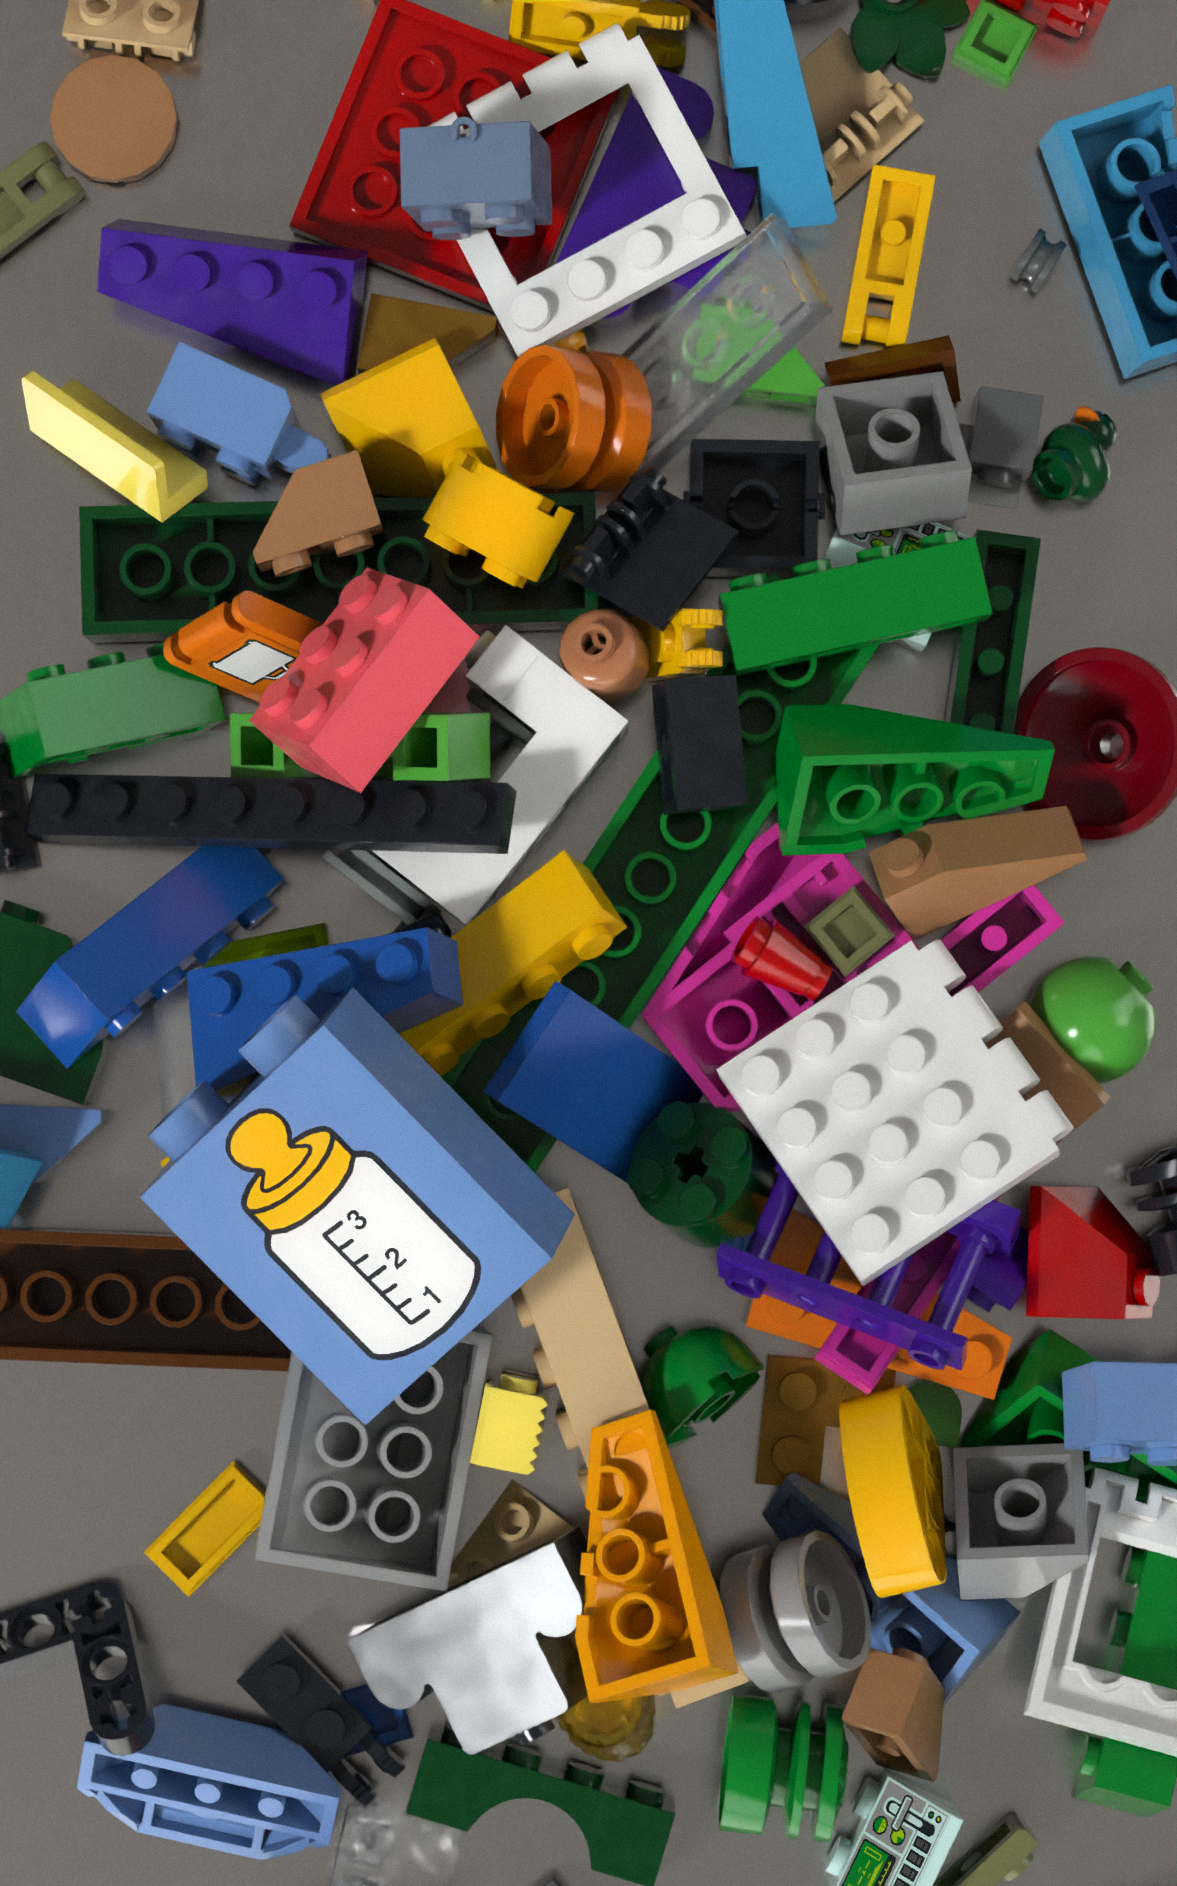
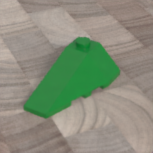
M851 704L785 705L775 755L779 847L782 856L845 854L866 848L864 840L866 838L898 829L902 830L904 836L923 827L924 822L958 813L965 819H972L1041 800L1055 752L1053 743L1049 740Z
M1048 1329L1010 1361L1001 1376L995 1399L987 1398L964 1435L962 1447L1064 1443L1062 1372L1099 1360L1053 1330ZM1083 1451L1085 1487L1087 1488L1094 1467L1139 1479L1135 1501L1144 1503L1150 1482L1177 1489V1466L1148 1465L1147 1455L1129 1454L1130 1459L1123 1462L1090 1461V1451Z

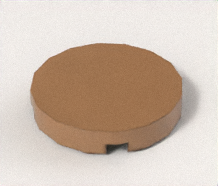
M108 55L89 59L69 72L54 94L50 122L55 144L69 165L92 181L103 183L124 181V183L141 180L161 166L174 146L177 132V112L171 91L155 70L134 58Z

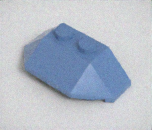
M162 1704L152 1708L155 1718V1731L151 1741L134 1754L125 1756L111 1754L102 1747L93 1730L87 1732L77 1789L88 1797L94 1796L108 1812L138 1833L258 1860L293 1854L310 1846L314 1848L330 1846L341 1788L301 1744H297L283 1730ZM127 1718L119 1720L118 1726L115 1727L116 1731L127 1727Z

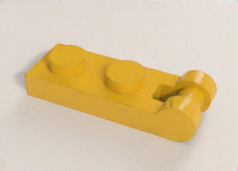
M873 164L841 342L860 345V341L863 339L885 343L884 349L906 344L936 175ZM868 298L893 301L890 319L867 315Z

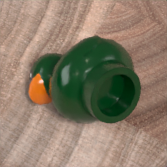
M1081 406L1074 414V423L1059 425L1044 439L1041 453L1034 458L1032 470L1034 483L1044 496L1052 500L1066 499L1074 503H1085L1096 499L1102 493L1108 480L1111 478L1110 464L1106 452L1114 445L1117 437V425L1112 417L1104 412L1094 411L1088 406Z

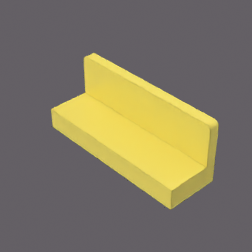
M31 371L22 378L30 431L161 523L208 489L206 469L74 378L61 388H57L34 371Z

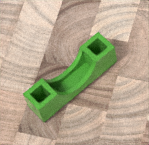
M255 712L230 713L231 777H322L296 764L249 722V719ZM423 712L374 777L420 781L490 778V713Z

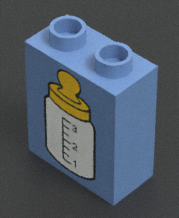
M352 987L320 1018L296 994L278 1008L237 1050L260 1075L229 1104L205 1080L190 1091L147 1135L170 1160L140 1198L315 1376L366 1425L553 1258L575 1214Z

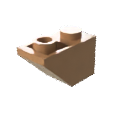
M358 450L295 469L253 550L256 564L261 572L273 568L276 577L286 576L311 567L313 564L310 556L335 548L337 557H343L374 546L372 536L384 533Z

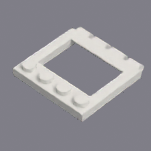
M618 22L579 43L588 61L587 64L577 68L569 52L566 50L522 74L532 94L520 99L512 82L509 81L466 105L475 124L530 121L539 132L618 88L629 84L634 98L641 106L674 168L683 190L686 192L681 197L518 285L488 228L471 229L470 238L457 240L518 358L529 348L553 345L748 239L643 40L638 35L628 41ZM454 111L429 126L452 125L458 116ZM460 126V134L465 133L466 137L470 135V127L464 130L463 126Z
M1094 1467L1088 1488L1085 1487L1089 1562L1053 1582L1023 1715L1177 1757V1690L1073 1662L1100 1537L1177 1558V1489L1150 1482L1144 1503L1135 1501L1139 1479Z

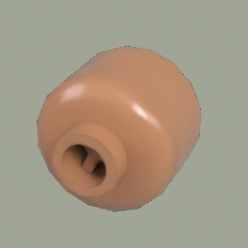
M594 609L580 614L568 624L560 639L559 658L563 670L603 701H616L630 696L642 685L649 672L650 652L645 638L626 616L610 609Z

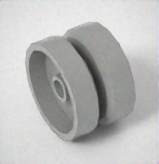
M813 1530L788 1538L779 1543L776 1548L765 1545L739 1553L727 1560L720 1577V1600L724 1609L734 1655L746 1676L761 1690L778 1693L802 1686L813 1679L814 1676L829 1678L853 1671L865 1663L871 1642V1620L866 1594L858 1572L845 1549L829 1533Z

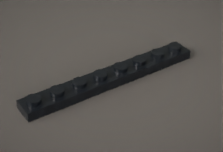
M35 774L24 834L35 842L508 854L517 791L508 783L370 780L360 793L329 779Z

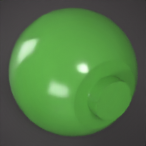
M1083 956L1065 961L1053 968L1042 978L1035 988L1029 1006L1046 1024L1060 1046L1077 1063L1084 1067L1099 1084L1117 1080L1136 1068L1147 1055L1155 1036L1156 1010L1155 1006L1146 997L1154 987L1129 960L1120 968L1109 958L1100 956Z

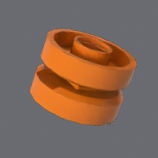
M541 345L525 351L509 370L502 384L496 409V440L502 463L512 478L528 487L555 490L567 487L574 492H595V494L600 495L620 490L630 481V476L638 470L642 463L651 434L652 402L645 377L632 360L619 354L599 351L581 353L573 348L553 345Z

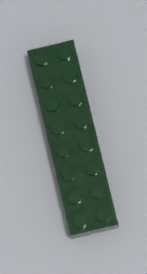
M595 492L540 493L555 502L549 514L554 516L558 507L561 506L573 512L574 516L538 582L536 583L528 579L523 589L518 586L514 587L481 569L486 557L471 549L467 557L460 554L456 555L424 537L430 524L422 519L435 496L373 498L384 533L372 536L374 541L373 547L343 557H337L334 548L310 556L313 564L311 567L281 577L275 576L273 568L261 572L253 554V550L279 501L188 503L163 523L137 505L79 506L82 635L91 643L165 641L167 637L179 632L180 628L221 603L227 602L232 605L233 598L246 590L259 594L324 624L339 604V597L344 587L352 579L361 575L366 568L429 588L474 632H486L487 630L497 632L501 631L505 625L513 631L566 630L568 624L580 614L598 609L597 594L560 573V569L572 556L573 548L577 544H581L595 526Z

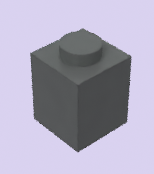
M980 386L974 399L967 445L972 474H978L977 483L995 488H1014L1015 481H1027L1033 470L1044 396Z

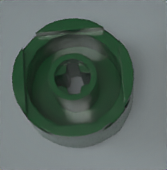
M678 1101L666 1105L660 1111L659 1116L647 1126L638 1139L632 1154L631 1166L627 1172V1183L642 1208L680 1239L703 1248L719 1247V1243L729 1241L737 1236L742 1239L753 1233L777 1180V1175L773 1173V1166L768 1160L766 1144L721 1107L715 1108L713 1104L700 1102L685 1103Z

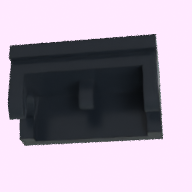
M736 675L666 679L652 686L663 815L727 810L730 807L748 805Z

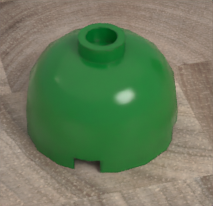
M695 1325L678 1333L674 1326H670L657 1334L645 1346L644 1352L648 1355L649 1359L640 1369L638 1377L649 1408L656 1411L669 1449L675 1448L697 1435L690 1426L691 1423L699 1424L708 1418L714 1423L729 1411L757 1383L761 1377L757 1371L763 1370L764 1365L740 1338L721 1327Z

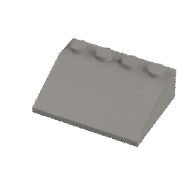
M474 1328L366 1425L291 1351L254 1560L447 1592L493 1335L485 1329Z

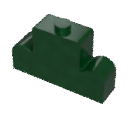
M4 900L0 911V1076L81 1105H90L109 1054V1035L67 1069L16 1012L52 964L79 942L74 937L38 925L37 922L41 912Z

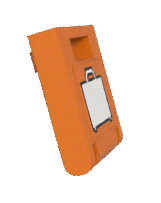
M246 590L233 598L232 605L223 602L180 628L179 632L167 637L163 646V654L171 665L260 703V698L266 688L275 680L282 678L300 655V646L307 635L314 629L322 626L323 623Z

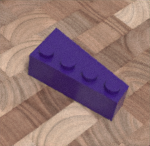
M117 219L102 227L97 292L336 386L356 376L368 251Z

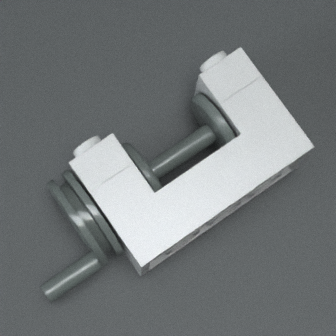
M507 625L502 628L497 636L487 630L472 647L464 661L468 663L466 667L470 669L465 675L470 687L465 695V699L477 712L490 713V723H492L490 725V766L511 740L524 748L497 782L508 783L517 791L508 854L371 851L383 861L382 863L366 850H342L337 857L327 849L321 856L400 918L402 921L395 930L417 922L425 911L431 915H439L442 912L436 905L402 879L403 877L465 926L487 910L628 732L629 721ZM480 779L454 780L446 782H479Z

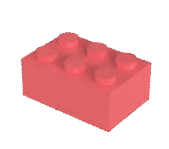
M366 568L361 575L352 579L344 587L339 597V604L324 624L307 635L300 646V655L283 677L275 680L266 688L260 698V706L249 719V722L300 767L361 793L480 636L429 588Z

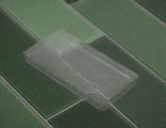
M771 213L621 355L632 360L645 377L652 402L651 434L645 457L637 470L638 472L642 473L646 466H651L658 471L661 470L833 311L787 222L777 215Z

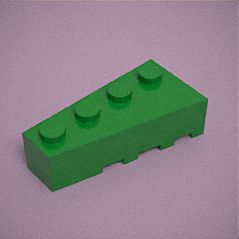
M1130 1547L1121 1576V1584L1128 1586L1123 1609L1115 1610L1109 1627L1107 1647L1112 1648L1106 1671L1177 1690V1558L1141 1548ZM1089 1733L1084 1740L1078 1763L1079 1774L1072 1798L1147 1818L1171 1806L1177 1779V1757Z

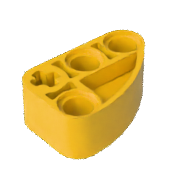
M904 1385L842 1400L839 1407V1418L847 1487L860 1547L875 1593L879 1598H886L945 1584L947 1567L942 1462L939 1447L931 1427L912 1394Z

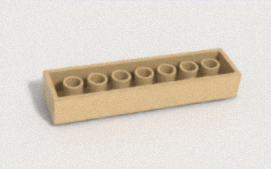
M568 1185L553 1191L575 1214L553 1258L511 1295L523 1329L535 1325L542 1346L533 1349V1358L545 1390L555 1386L559 1389L564 1407L555 1410V1417L567 1450L570 1451L580 1447L587 1467L579 1469V1475L577 1476L586 1500L591 1428L650 1410ZM736 1659L739 1673L669 1693L677 1709L747 1683L750 1680ZM667 1693L658 1694V1697Z

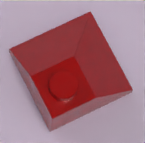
M1030 1186L1026 1316L1092 1319L1153 1318V1305H1155L1159 1296L1160 1279L1157 1270L1154 1268L1149 1246L1099 1187Z

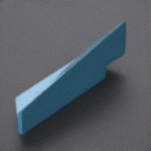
M714 0L729 167L732 169L755 167L760 230L767 231L832 224L837 219V213L784 0Z

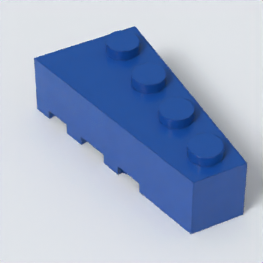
M202 846L57 959L16 1012L68 1069L109 1033L115 1038L127 1029L143 1013L140 1007L153 996L159 1002L174 991L187 978L184 970L198 960L204 966L214 959L231 943L232 940L227 934L240 924L245 931H248L261 921L275 907L268 897L281 884L284 878L257 848Z
M426 927L187 971L195 1083L197 1086L205 1080L229 1104L260 1075L237 1050L278 1008L295 994L320 1018L353 987L398 1034L462 1006L463 999L457 941Z

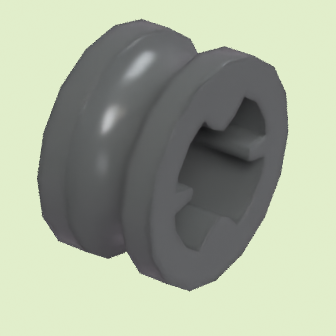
M1041 228L1035 234L1010 275V278L1015 281L1020 278L1027 279L1031 284L1030 290L1036 294L1067 246L1061 240L1058 243H1050L1046 238L1047 232Z

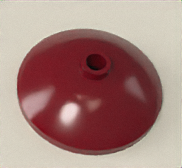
M1094 647L1076 650L1055 659L1030 681L1018 701L1014 734L1052 741L1055 748L1043 798L1027 803L1030 809L1038 810L1067 806L1080 838L1088 840H1111L1125 837L1142 830L1161 816L1177 796V689L1169 678L1158 667L1139 655L1120 649ZM1119 734L1123 740V750L1115 757L1110 750V742L1115 735Z

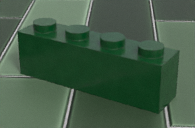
M977 529L972 538H976L992 615L986 621L958 627L945 722L1014 734L1041 538Z

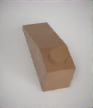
M1067 806L928 824L868 852L884 900L913 941L1088 860L1073 817Z

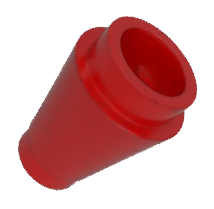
M756 916L742 933L731 956V961L742 967V975L800 996L803 995L812 1001L822 992L832 973L831 966L822 962L820 957L775 918L767 922L761 917Z

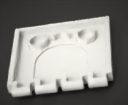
M940 939L929 943L919 951L912 941L908 942L716 1069L722 1082L862 1286H865L1060 1156V1149L1055 1143L1074 1129V1126L1048 1090L1041 1091L1027 1101L1023 1099L1022 1095L1034 1088L1040 1082V1079L1010 1037L1003 1039L989 1049L987 1048L985 1043L997 1036L1003 1030V1027L973 985L966 987L954 996H950L948 992L963 982L966 975Z

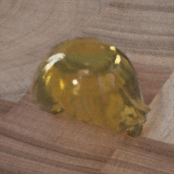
M654 1695L590 1703L587 1696L565 1713L555 1717V1720L559 1723L561 1730L567 1732L569 1741L579 1747L585 1754L594 1755L601 1761L623 1762L625 1758L633 1757L645 1750L646 1745L652 1738L655 1727L656 1706L654 1703L656 1699Z

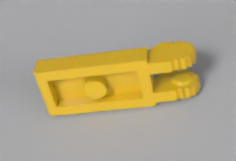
M512 0L508 41L541 54L554 56L567 50L571 58L586 60L579 43L617 22L629 41L638 36L639 26L656 29L665 28L675 31L683 30V28H687L690 25L691 12L690 9L682 6V4L668 3L662 0L642 2V0ZM658 37L642 38L656 66L672 68L685 63L686 46H683L682 43Z
M681 608L663 632L636 616L627 617L645 638L650 652L649 672L643 682L705 674V669L723 666V652L715 651L713 648H705L706 629L723 626L722 610Z

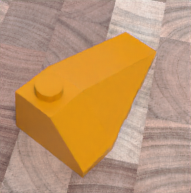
M650 1409L591 1428L585 1503L586 1509L590 1511L587 1553L582 1552L580 1567V1575L585 1576L584 1608L582 1615H577L575 1640L589 1702L601 1703L676 1692L739 1673L724 1609L656 1411Z

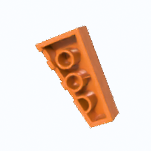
M792 1208L770 1258V1262L806 1275L825 1230L820 1224ZM842 1257L830 1285L857 1294L862 1284ZM764 1294L760 1298H750L743 1321L746 1327L817 1348L822 1347L837 1322ZM935 1294L919 1319L928 1322L939 1294ZM962 1308L953 1329L954 1333L967 1337V1358L962 1371L945 1365L944 1369L929 1368L913 1360L908 1355V1350L901 1347L887 1367L891 1370L994 1400L1012 1337Z

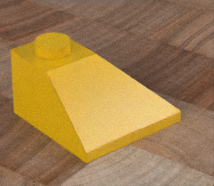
M436 338L320 393V397L346 452L358 450L372 494L397 497H433L438 492L460 450L476 458L471 471H474L478 462L498 470L480 427Z

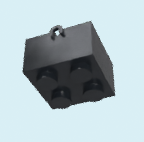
M691 439L689 447L688 491H683V500L739 531L737 538L708 573V577H744L767 573V578H769L773 572L781 578H793L792 567L818 560V520L825 519V493H819L820 441Z

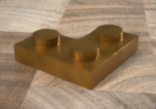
M768 1354L755 1483L781 1486L786 1477L795 1472L820 1486L826 1426L840 1428L839 1407L841 1401L866 1395V1393L815 1359ZM886 1368L870 1393L894 1388L896 1371Z

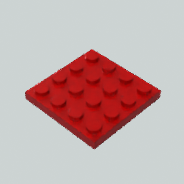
M381 0L290 222V230L328 246L368 251V262L494 312L457 240L433 238L432 231H425L401 207L400 128L427 127L454 111L458 118L469 117L473 120L466 105L509 81L512 82L520 99L532 94L522 74L551 58L410 1ZM620 88L539 131V134L551 150L552 225L535 226V234L522 237L499 236L496 234V228H488L507 267L515 277L517 285L548 269ZM462 125L464 130L469 128L468 125Z

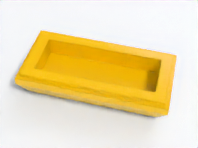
M233 1461L165 1529L144 1553L189 1597L260 1526L266 1491Z

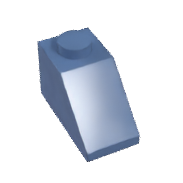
M0 1104V1148L17 1152L19 1150H27L42 1160L43 1163L32 1184L40 1183L108 1123V1110Z

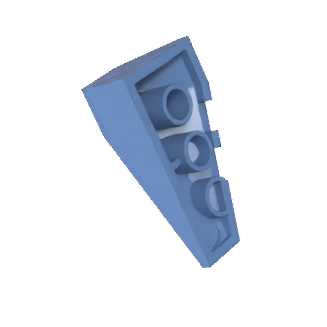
M795 1472L786 1477L762 1514L781 1542L803 1533L819 1530L829 1533L845 1549L858 1572L866 1594L871 1620L870 1648L892 1654L894 1648H904L925 1657L930 1662L929 1667L945 1688L944 1706L995 1649L1021 1613L1005 1598L961 1600L957 1561L947 1555L945 1584L879 1598L869 1579L851 1503Z

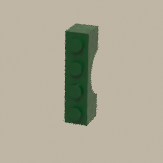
M445 1725L443 1733L434 1730L429 1731L407 1804L406 1814L468 1832L480 1816L502 1802L521 1798L542 1800L562 1809L579 1826L588 1845L591 1870L643 1886H654L676 1814L675 1804L664 1800L666 1791L650 1784L632 1780L629 1781L627 1789L602 1782L605 1775L604 1772L580 1763L568 1762L566 1770L541 1763L542 1753L517 1744L507 1743L504 1752L489 1747L470 1755L462 1749L451 1725Z

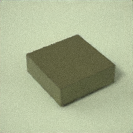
M852 886L803 927L843 977H846L895 936L855 886Z

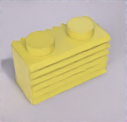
M502 1370L500 1380L487 1379L470 1463L525 1475L535 1470L539 1450L538 1445H540L541 1432L544 1425L543 1420L546 1417L545 1407L548 1406L549 1401L546 1391L538 1388L540 1377L516 1371Z

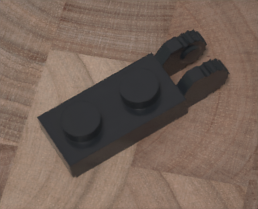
M284 1633L237 1679L236 1682L297 1744H301L326 1773L331 1771L337 1781L364 1806H368L377 1797L376 1793L372 1789L370 1782L362 1774L357 1773L343 1758L358 1742L373 1758L374 1763L384 1773H389L393 1778H396L406 1768L398 1756L372 1730L374 1724Z

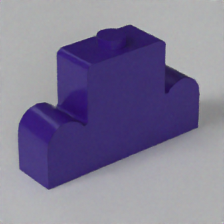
M657 67L702 150L709 141L713 128L714 108L710 96L706 90L696 83ZM632 93L556 264L686 194L641 106ZM705 157L743 228L755 201L757 182L746 174ZM743 229L748 238L746 241L659 288L701 306L708 304L712 299L726 265L730 264L736 268L739 267L753 233ZM636 300L589 326L600 329L618 327L628 320L634 311Z

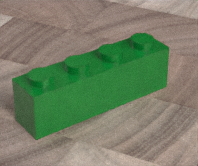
M947 531L919 539L921 547L919 550L895 554L894 545H884L857 552V563L832 569L830 559H822L792 567L794 577L769 583L767 573H759L729 581L730 592L719 594L718 604L719 609L723 611V626L734 675H744L988 620L992 615V609L976 538L959 540L957 531Z

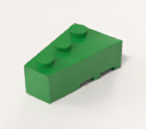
M164 643L147 648V658L126 662L124 652H116L86 661L88 670L66 674L64 664L32 670L26 673L28 682L0 700V741L9 777L14 779L30 775L29 771L41 765L68 760L69 765L89 760L88 755L126 747L128 750L207 731L226 720L217 684L168 663L163 654Z

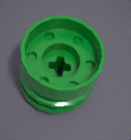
M732 1693L722 1763L718 1814L719 1831L761 1835L766 1825L770 1806L783 1808V1824L787 1838L797 1839L802 1810L812 1811V1840L829 1843L833 1824L840 1808L843 1806L847 1781L849 1744L846 1740L843 1720L841 1719L843 1715L842 1705L825 1703L820 1731L811 1732V1705L808 1701H799L791 1728L784 1729L778 1728L777 1708L774 1698Z

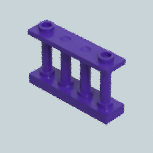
M768 1149V1160L775 1167L779 1176L745 1252L721 1243L716 1256L718 1275L725 1279V1284L733 1291L746 1297L760 1298L764 1294L908 1350V1355L913 1360L929 1368L944 1369L945 1365L962 1371L967 1358V1337L954 1333L953 1329L985 1254H992L995 1250L1010 1256L1020 1231L1021 1210L992 1200L946 1231L956 1235L961 1245L928 1322L891 1308L914 1253L875 1278L867 1298L830 1285L842 1255L825 1231L806 1275L770 1262V1258L799 1192Z

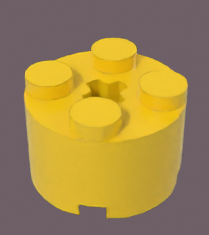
M460 450L422 519L430 524L424 537L456 555L460 554L467 557L471 549L486 557L481 569L514 587L518 586L523 589L528 579L537 583L571 522L574 513L559 506L554 516L549 513L555 504L554 501L481 462H478L474 471H471L476 458Z

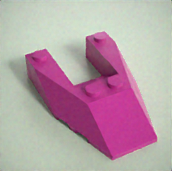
M777 822L751 843L641 1016L715 1108L721 1107L732 1113L741 1108L718 1076L716 1069L908 942L912 941L918 951L920 948L844 854L782 856L779 847V825ZM1035 885L968 915L940 938L966 975L963 982L948 992L951 997L972 985L979 993L1065 923ZM852 886H855L895 936L846 977H843L803 927ZM756 916L761 917L767 922L775 918L820 957L822 962L832 967V973L827 984L814 1001L803 995L800 996L741 974L742 967L731 961L733 950L739 938Z

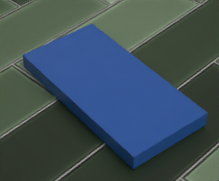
M557 981L553 983L483 1091L626 1183L627 1172L631 1166L632 1154L636 1143L647 1126L659 1116L660 1111L672 1102L698 1103L704 1095L679 1063Z

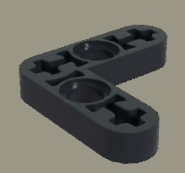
M104 1582L91 1583L0 1613V1683L77 1658L89 1721L102 1747L111 1754L125 1756L140 1751L151 1741L155 1731V1718L132 1613L118 1588ZM107 1607V1610L104 1611L105 1620L93 1623L96 1619V1610ZM73 1618L71 1624L75 1632L70 1633L64 1619ZM40 1624L54 1626V1633L47 1643L39 1647H27L24 1645V1638L33 1627ZM8 1638L14 1652L9 1654L5 1653L8 1649L3 1640ZM114 1656H121L127 1659L126 1667L119 1676L110 1680L96 1678V1670L104 1660ZM122 1700L130 1716L127 1718V1727L116 1731L115 1727L118 1726L119 1721L112 1701Z

